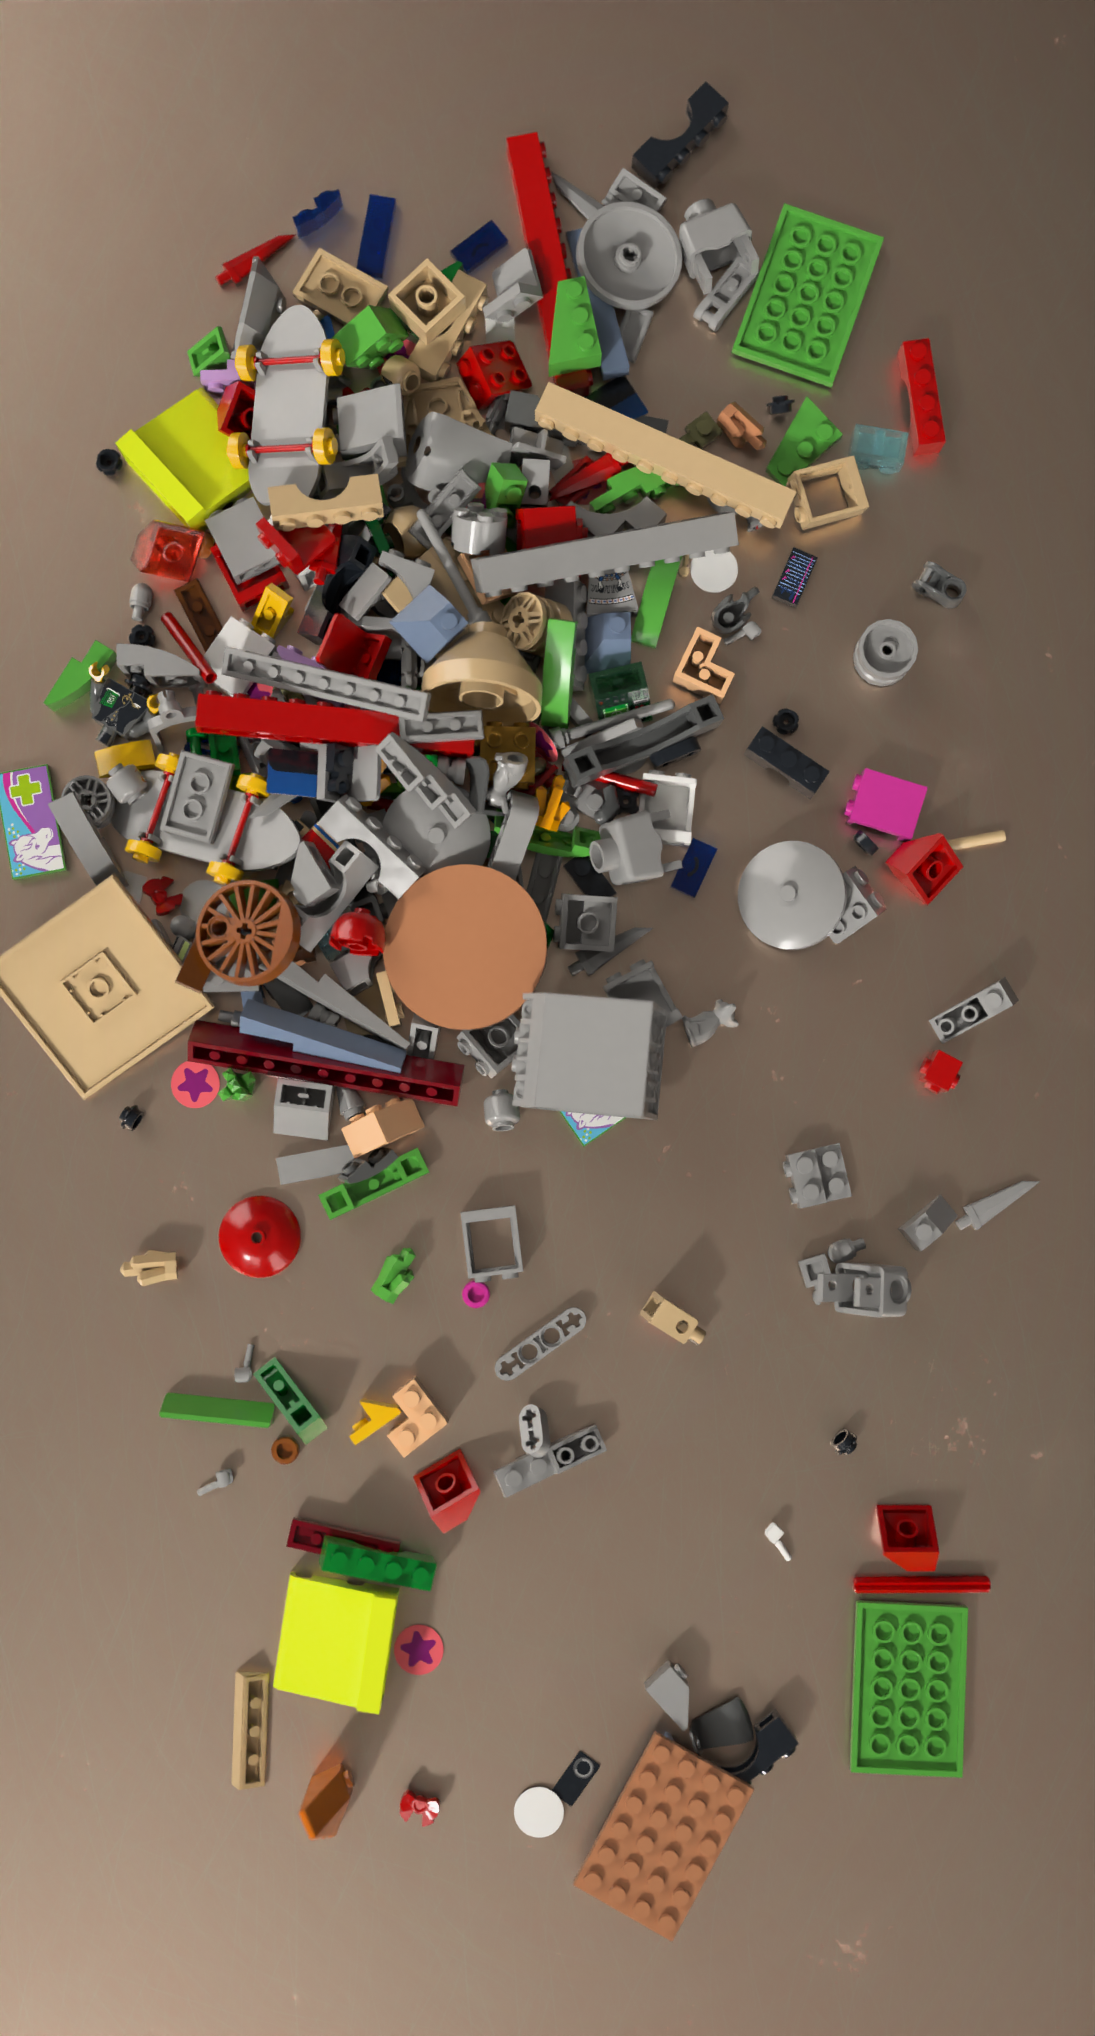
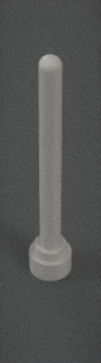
M419 509L417 511V518L469 612L467 614L469 626L476 622H491L492 620L487 611H483L482 607L478 608L427 511Z
M672 699L663 700L568 730L555 727L549 729L548 734L556 749L565 748V744H569V740L609 729L632 718L642 719L671 710L675 707V702Z

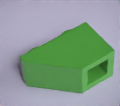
M491 463L485 484L486 509H507V528L514 529L516 523L515 509H520L528 480L516 464Z

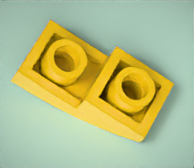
M151 740L123 743L94 752L99 778L111 777L108 772L120 763L123 766L133 764L138 770L155 768V757Z

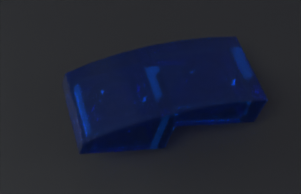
M339 189L320 193L318 197L314 198L315 209L302 210L292 217L299 238L318 230L339 212L343 206Z

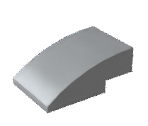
M117 643V666L127 678H130L132 674L140 675L147 678L154 688H185L197 683L208 687L197 667L174 654L149 646Z

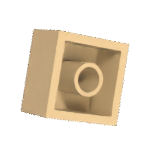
M428 258L388 294L390 309L427 346L466 310L465 296Z

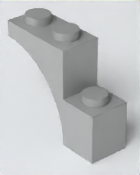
M647 496L636 506L612 514L591 512L579 507L572 501L567 504V506H575L576 518H583V527H588L587 537L620 532L624 528L631 530L663 524L667 513Z
M389 549V552L382 551L379 565L390 570L403 581L413 600L425 588L431 585L435 570L430 568V563L421 559H415V562L404 559L405 554L393 549Z

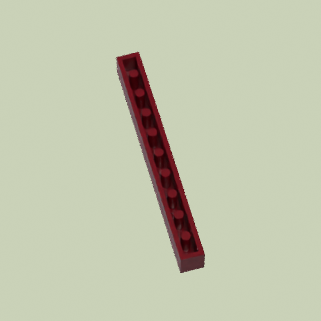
M201 1020L195 1021L188 1039L189 1062L451 1106H458L465 1067L463 1064L406 1055L401 1073L293 1052V1043L240 1033V1027Z

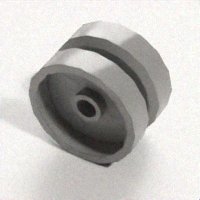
M892 619L876 621L867 627L855 645L853 653L855 669L860 677L870 684L877 686L893 685L903 679L916 661L918 653L917 638L912 630L901 621Z

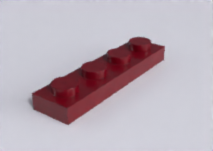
M294 1517L286 1547L321 1554L325 1535L353 1540L360 1545L386 1552H399L401 1542Z

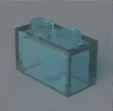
M856 424L851 435L848 457L854 455L857 467L861 470L874 468L879 469L880 472L885 474L899 473L904 464L909 433Z

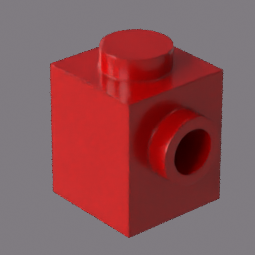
M935 1050L930 1059L926 1057L921 1064L919 1072L922 1074L919 1080L925 1082L924 1087L936 1094H939L940 1091L947 1092L950 1088L954 1089L959 1082L961 1075L958 1072L963 1062L941 1050Z

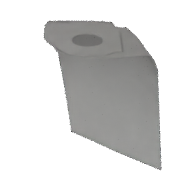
M430 412L421 420L409 443L406 459L407 481L428 491L433 489H440L442 491L460 469H463L477 484L486 483L491 463L510 462L513 444L444 414ZM420 436V446L417 452L414 453L413 448L415 441ZM427 446H429L431 448V453L428 456H425V449Z

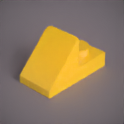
M273 583L266 586L251 622V625L254 626L253 630L259 635L266 633L275 639L294 613V609L290 607L293 597Z
M362 1398L359 1402L371 1419L368 1421L364 1417L352 1426L354 1431L349 1437L357 1445L401 1414V1407L396 1404Z

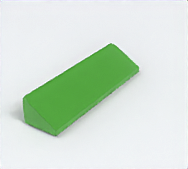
M167 1393L159 1416L163 1418L269 1428L274 1421L275 1404Z

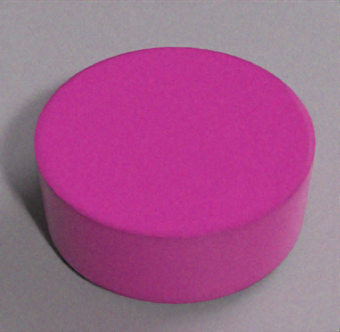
M475 1280L470 1281L463 1289V1300L469 1307H483L489 1300L490 1290L484 1282L475 1283Z

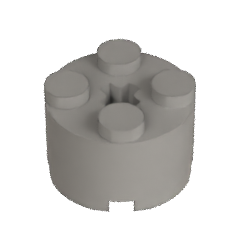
M477 502L468 503L467 508H454L451 546L454 545V549L459 552L473 555H481V551L490 550L489 555L503 553L506 545L507 509H485L484 504Z

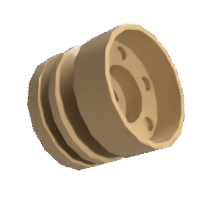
M521 592L513 596L505 605L500 625L507 630L506 637L513 642L517 650L544 658L548 619L555 618L573 621L566 605L530 592Z

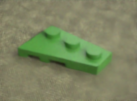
M807 396L766 468L768 475L776 483L785 487L787 478L794 471L810 467L838 442L843 435Z

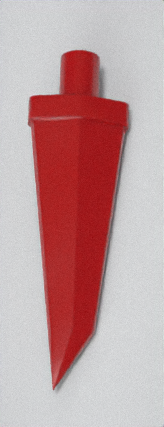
M295 235L276 236L236 258L226 261L222 264L224 271L215 276L216 281L220 286L231 279L237 284L250 273L253 256L259 257L263 263Z
M606 453L559 484L549 501L605 482L607 479L623 472L621 467L630 462H619L612 457V454Z
M328 524L327 528L335 535L336 543L309 565V569L316 572L313 581L317 585H324L327 574H336L343 524Z

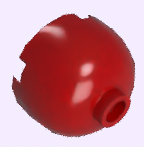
M355 908L354 912L344 913L333 924L329 944L339 951L342 950V946L349 948L350 954L378 956L379 951L381 953L384 952L386 933L381 921L371 915L370 910Z

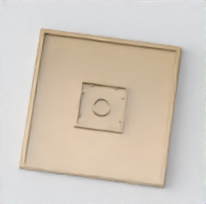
M115 873L0 955V996L83 1100L216 1006L208 994L204 992V989L199 994L175 983L183 962Z

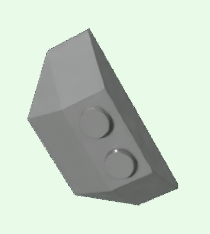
M253 256L243 307L230 357L235 360L236 351L240 345L252 344L257 349V352H260L269 330L286 310V298L260 258Z

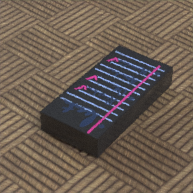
M793 547L772 598L796 608L818 557Z

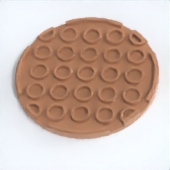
M459 864L428 873L413 883L398 899L385 927L386 942L383 959L387 976L394 991L411 1011L426 1021L441 1027L456 1030H472L502 1022L522 1007L526 1001L523 999V993L535 992L545 970L548 954L547 931L540 910L531 896L516 881L492 868L472 864Z

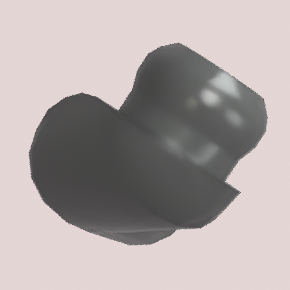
M612 785L603 788L605 803L594 813V820L599 825L612 821L620 812L616 786Z

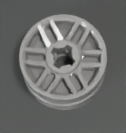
M84 775L72 779L65 786L61 797L75 791L86 814L90 815L97 830L106 827L112 822L117 799L103 781L94 776Z

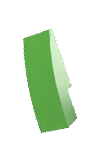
M95 640L82 662L73 657L70 659L43 703L49 709L56 711L84 696L90 691L92 677L89 674V667L97 661L99 672L102 673L104 665H108L111 670L117 662V654L112 649Z

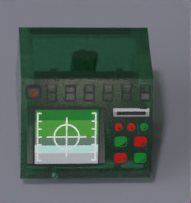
M641 661L588 675V684L597 720L650 705L648 686ZM648 716L642 718L641 721L642 723L652 721L653 717Z

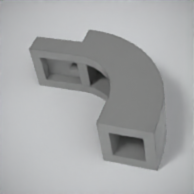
M392 436L381 437L368 453L358 458L344 462H335L331 465H322L320 480L317 486L320 500H328L340 495L346 489L350 477L378 474L380 486L394 478L398 474L396 465L399 463L398 449L394 446Z

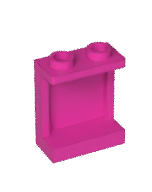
M865 768L861 775L856 774L852 789L856 790L853 800H848L844 815L848 816L846 823H857L898 836L897 840L903 842L910 841L913 837L928 787Z

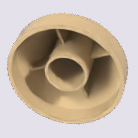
M484 621L471 624L468 634L463 635L424 672L421 691L431 693L429 713L482 710L483 726H486V722L496 721L502 722V726L513 727V723H530L540 715L543 687L513 642L506 637L507 630L500 624Z

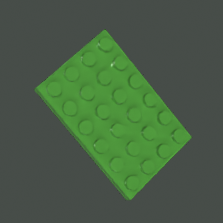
M784 203L732 353L832 387L884 237Z
M856 1600L850 1742L851 1772L963 1778L968 1607L966 1605Z

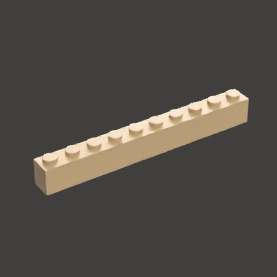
M548 382L535 410V421L542 428L547 430L555 429L562 432L563 436L569 440L577 441L578 439L587 443V446L594 451H605L612 454V457L619 462H630L644 473L651 474L652 472L661 476V479L666 483L672 485L677 483L686 487V490L693 495L699 496L702 494L711 498L710 500L718 506L724 507L727 505L734 508L739 515L743 517L752 516L760 520V523L768 528H781L797 492Z

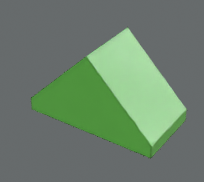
M220 326L214 328L187 351L193 375L197 377L200 376V370L227 369V359H231L229 346L223 329Z

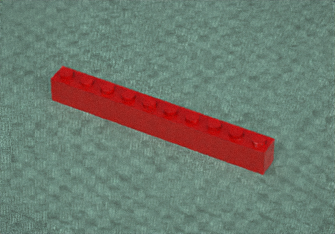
M538 132L506 137V151L526 248L532 251L543 298L538 300L537 303L548 357H550L558 281L572 279L570 267L565 268L564 259H567L565 242L560 243L558 234H562L560 217L555 218L553 209H557L555 193L549 191L548 184L552 183L550 168L544 167L543 159L547 158L544 141L539 142ZM591 369L552 376L555 385L582 397L589 396V386H593Z
M207 690L205 694L198 693L195 727L197 732L311 744L337 743L350 747L378 746L392 732L400 737L399 716L375 710H361V707L347 704L344 705V708L333 707V704L329 702H317V705L305 704L306 701L301 699H289V702L278 701V698L272 696L252 699L250 695L243 693H234L233 697L222 696L221 692ZM475 740L414 743L410 745L422 755H446L451 758L463 757L467 759L473 756Z

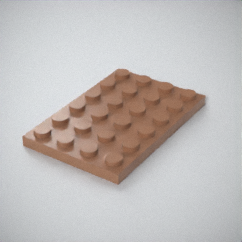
M655 1731L579 1869L573 1885L673 1942L754 1792V1787Z

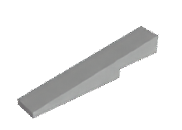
M271 951V952L268 954V957L270 958V960H271V958H272V953H273V951ZM262 961L259 968L265 971L267 967ZM292 961L288 968L276 977L391 1046L405 1050L410 1045L407 1040L326 974L319 981H316Z

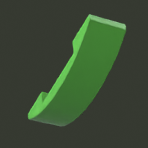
M680 556V561L673 563H664V559L655 561V566L651 567L631 635V642L656 648L682 556Z
M497 808L496 811L502 812V809ZM495 816L494 831L498 834L504 816ZM535 825L527 849L552 856L586 857L590 856L589 848L591 842L601 838L599 831L578 826L574 827L572 833L559 830L555 832Z
M416 1148L399 1156L383 1171L366 1180L352 1184L343 1183L318 1196L329 1219L332 1220L429 1173V1170L419 1149Z

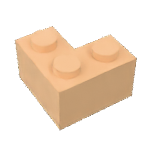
M697 626L672 682L702 697L713 694L717 704L721 705L735 673L711 663L722 638Z
M396 1097L385 1102V1108H382L379 1104L365 1110L367 1116L361 1113L349 1119L351 1124L341 1130L354 1159L425 1127L413 1099L408 1098L401 1101L400 1097Z
M417 1376L413 1377L392 1395L407 1415V1418L391 1429L387 1437L404 1458L449 1422L447 1415Z

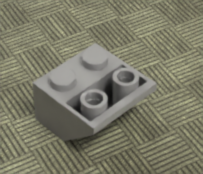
M278 1078L274 1101L273 1133L328 1141L336 1087Z

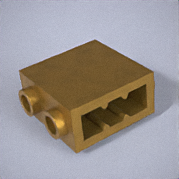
M486 722V726H483L484 739L475 740L474 749L480 750L479 757L485 759L489 767L487 789L493 785V774L498 766L495 754L519 752L527 756L528 763L523 777L512 789L528 790V786H533L535 782L536 727H530L529 723L524 722L513 723V727L502 726V722Z

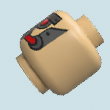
M395 355L390 357L383 365L381 381L384 386L400 383L402 396H407L418 388L420 384V370L415 363L404 356Z

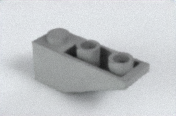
M1006 977L935 1016L929 1022L943 1044L1008 1009L1019 1000Z

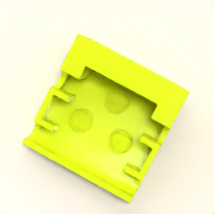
M204 388L196 389L135 432L130 429L115 442L130 467L193 535L198 530L206 531L208 529L205 520L213 512L222 510L230 502L234 504L252 490L248 468L235 469L230 463L227 456L229 437L218 431L217 409L219 405Z
M291 1572L273 1687L291 1693L356 1707L357 1711L379 1714L384 1698L400 1588L370 1583L352 1585L347 1583L348 1580L315 1575L311 1578L296 1576L295 1572Z

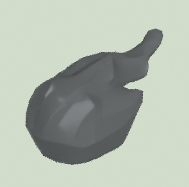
M753 587L748 592H743L741 598L737 601H733V594L723 599L711 615L714 629L719 633L728 634L743 626L751 617L750 612L744 615L743 613L747 610L751 599L759 593V589Z

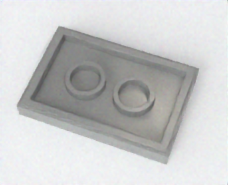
M181 750L159 830L214 844L235 765Z

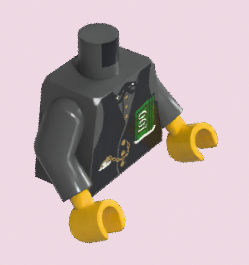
M94 662L89 667V674L92 677L90 712L92 713V718L103 726L96 740L110 747L117 735L130 741L133 737L138 738L149 732L148 720L160 715L158 710L160 703L158 704L156 700L158 693L146 699L108 677L105 680L103 677L109 673V666L104 665L101 673L97 669L98 662Z

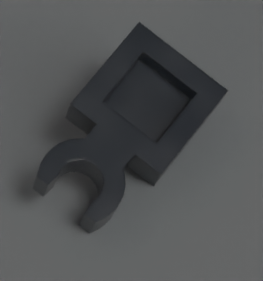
M337 743L327 744L326 772H331V778L327 784L329 792L349 793L350 784L347 775H353L354 747Z

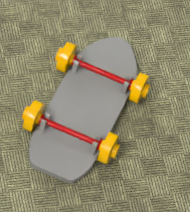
M304 305L291 306L281 314L269 330L260 352H257V349L252 344L240 345L236 351L235 368L239 377L244 382L256 381L251 440L244 432L232 433L228 439L227 456L233 468H248L251 489L256 499L265 506H270L268 487L296 484L304 495L312 498L320 480L322 465L333 464L338 452L337 439L332 429L329 427L325 428L329 376H339L342 374L346 360L345 352L338 339L327 338V334L319 319Z
M169 752L168 755L158 754L155 766L164 772L153 770L141 771V774L147 780V787L145 789L147 793L132 805L117 802L111 823L120 835L128 839L125 851L133 855L132 859L148 864V861L159 862L162 851L207 862L209 865L206 873L213 876L215 882L225 886L241 881L244 875L242 871H263L285 864L296 857L299 843L302 842L301 834L296 825L280 808L267 816L248 818L264 802V798L271 794L266 792V778L255 773H250V776L239 775L236 786L245 793L228 789L214 844L159 830L180 755Z

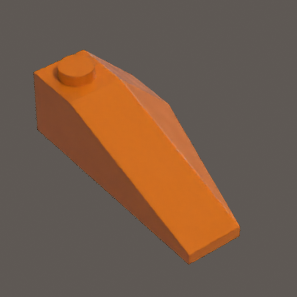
M342 1763L312 1776L299 1810L300 1818L310 1840L332 1838L338 1832L351 1798L352 1787L355 1786L351 1772L349 1770L345 1771Z

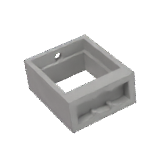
M516 1206L461 1212L468 1279L475 1278V1283L491 1281V1276L502 1274V1279L519 1277L518 1272H523ZM510 1218L515 1264L475 1269L470 1222Z

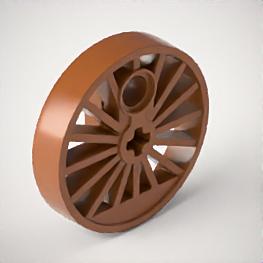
M254 880L236 881L216 891L203 906L196 926L197 947L204 963L222 979L240 986L262 985L282 974L293 961L301 939L299 914L290 898L278 888ZM250 888L248 904L246 905L244 889ZM260 888L266 889V893L257 906ZM234 893L236 895L239 912L228 898L230 895ZM276 895L280 901L266 911ZM222 902L233 918L216 910ZM279 914V919L274 920V921H270V920L273 919L276 915ZM227 924V931L221 936V929ZM277 928L276 933L266 932ZM241 930L244 931V932H252V933H251V934H247L246 936H244V935L241 934ZM265 939H275L274 945ZM224 944L213 954H210V947ZM261 945L273 951L271 960ZM256 952L267 967V970L262 973L259 971ZM226 954H228L222 966L219 968L215 963L219 961L221 958H223ZM248 958L251 977L244 978ZM237 960L235 975L231 977L228 973Z

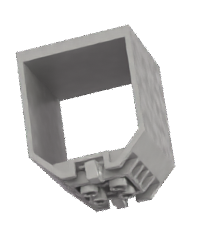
M523 993V999L526 1001L522 1005L520 1028L517 1027L515 1031V1044H518L517 1055L513 1056L512 1071L516 1072L513 1106L658 1120L667 1011L652 1001L553 993Z

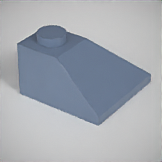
M431 585L425 588L389 622L426 664L468 626V622L457 609Z
M630 612L601 613L587 617L588 625L585 628V640L587 643L585 668L587 674L631 673Z

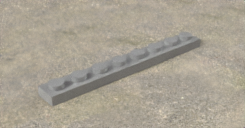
M225 647L221 675L417 721H427L431 693L237 648Z

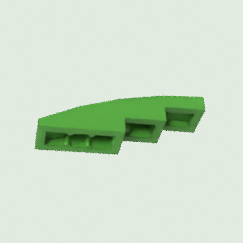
M548 619L542 685V726L569 728L575 678L573 671L576 648H574L577 630L576 621Z

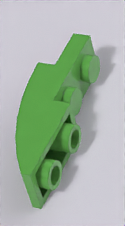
M633 467L607 479L606 488L608 492L592 500L589 505V511L612 514L616 510L615 507L623 502L625 504L633 502L638 498L639 493L643 498L647 496L649 499L653 498V500L662 497L667 492L666 489L673 485L663 481L661 476L652 472L647 474L637 469V467Z

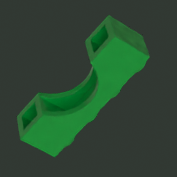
M325 1535L319 1559L322 1571L431 1591L437 1566L436 1561L431 1555L410 1551L386 1552L360 1545L353 1540Z

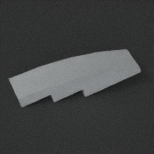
M390 733L375 748V751L408 793L416 790L432 811L439 808L455 829L477 811L461 791L433 763L395 733Z
M75 791L48 803L67 840L95 885H99L115 873L125 887L129 886L105 838H101L89 814H86Z

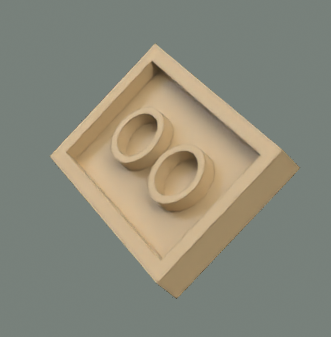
M319 248L292 293L300 301L346 325L368 305L379 307L389 289L387 285Z

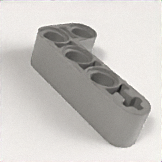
M510 789L507 795L508 812L504 816L487 867L502 872L515 881L537 822L539 803L536 796Z

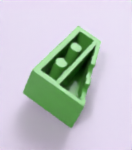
M585 276L558 281L548 377L601 366L602 352Z

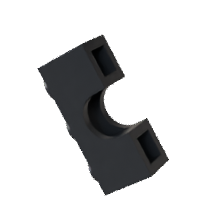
M763 726L744 753L745 756L763 768H772L788 779V785L809 799L814 796L830 772Z

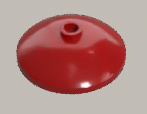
M252 1196L237 1202L225 1214L220 1225L219 1245L223 1257L233 1269L249 1277L265 1278L280 1273L292 1263L300 1248L301 1229L297 1217L285 1203L273 1197ZM255 1232H259L262 1235V1240L259 1243L253 1240Z

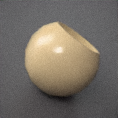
M413 505L402 506L393 510L388 515L383 526V533H389L395 548L393 550L405 554L404 559L407 560L419 558L428 551L408 532L418 519L417 511L422 509Z

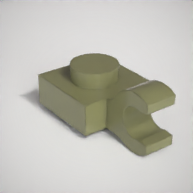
M706 411L685 427L687 434L680 437L679 440L693 446L696 445L703 450L722 436L723 431Z

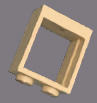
M854 455L796 470L787 478L786 487L797 491L793 499L795 504L794 515L796 521L801 524L802 530L861 515L869 508ZM838 473L848 508L812 517L802 482Z

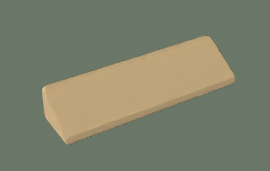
M241 1671L235 1674L231 1782L238 1790L265 1786L269 1693L268 1672Z

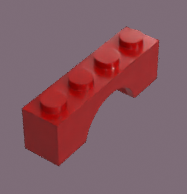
M930 339L903 341L897 356L901 380H904L910 400L911 420L909 432L913 456L940 453L946 439Z

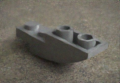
M593 1425L551 1442L549 1451L543 1457L536 1458L527 1453L493 1471L503 1496L507 1498L554 1474H560L607 1451L597 1426Z

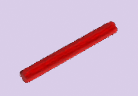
M987 1576L854 1577L853 1589L855 1593H988L991 1590V1582Z

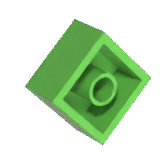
M368 305L330 339L339 340L345 352V364L347 367L373 370L383 364L385 356L398 351L404 345L403 341L409 337V334L397 315L390 308Z

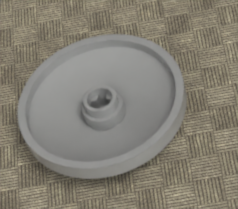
M616 202L606 205L597 210L587 220L578 238L576 259L581 277L585 276L587 287L599 299L614 307L626 310H639L653 306L669 294L679 277L682 267V251L677 234L661 214L646 205L635 202Z
M455 785L470 802V793ZM405 790L389 807L383 821L382 828L389 835L397 837L401 841L402 847L409 854H413L421 860L426 871L420 878L437 869L452 865L472 864L482 866L489 852L491 832L487 815L474 813L461 826L455 829L441 810L436 808L432 811L416 790L409 793Z
M783 841L760 851L746 866L738 887L739 910L748 929L766 944L786 950L808 948L828 937L839 924L847 902L846 881L837 862L821 848L802 841Z

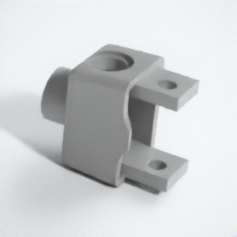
M702 199L693 203L686 210L684 215L686 221L680 225L679 229L682 259L690 278L697 279L704 295L712 292V276L710 272L733 263L738 256L742 258L750 276L758 273L759 256L751 242L752 230L736 204L729 203L716 209L711 199Z
M669 809L655 813H649L647 810L602 824L599 827L601 839L591 842L589 848L590 860L594 869L598 873L609 871L611 882L614 885H625L662 877L665 872L683 868L681 860L665 864L661 863L662 841L652 823L670 818Z
M838 1263L835 1273L818 1274L817 1301L834 1302L837 1312L878 1318L901 1317L906 1314L907 1302L911 1297L912 1289L908 1272L902 1266L873 1263ZM854 1279H855V1282H854V1291H853L852 1284H853V1281H854Z

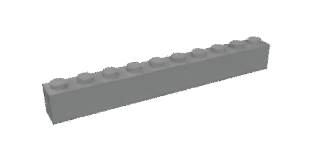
M723 512L471 559L476 592L485 593L486 597L502 595L501 590L511 588L512 592L528 590L527 585L537 583V587H547L554 585L553 580L563 578L564 583L578 581L579 575L588 574L589 578L604 576V570L614 569V573L630 571V565L639 564V568L655 566V561L664 559V563H673L680 561V556L689 555V559L704 557L705 551L714 550V554L730 552L731 546L739 545L735 512Z

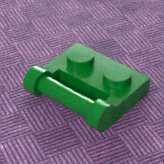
M196 727L186 731V740L190 743L191 753L202 755L201 741L208 739L211 758L234 764L235 768L232 776L241 775L236 736L197 732Z

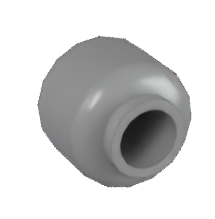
M120 763L108 772L111 777L107 780L106 786L119 803L132 805L147 793L145 790L147 780L135 765L123 766Z
M505 1089L494 1090L492 1095L484 1100L485 1122L494 1131L512 1130L514 1125L520 1120L519 1106L512 1105L514 1095L509 1094L508 1090Z

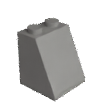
M400 383L337 398V408H333L334 425H339V434H334L337 439L338 451L341 452L343 460H352L368 453L381 437L392 436L394 446L398 449L399 457L407 456L404 402Z

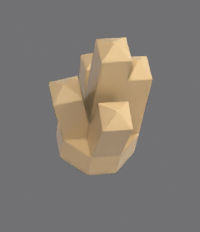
M148 1250L145 1255L133 1256L130 1262H123L120 1271L124 1277L138 1276L137 1281L141 1286L178 1279L176 1252Z

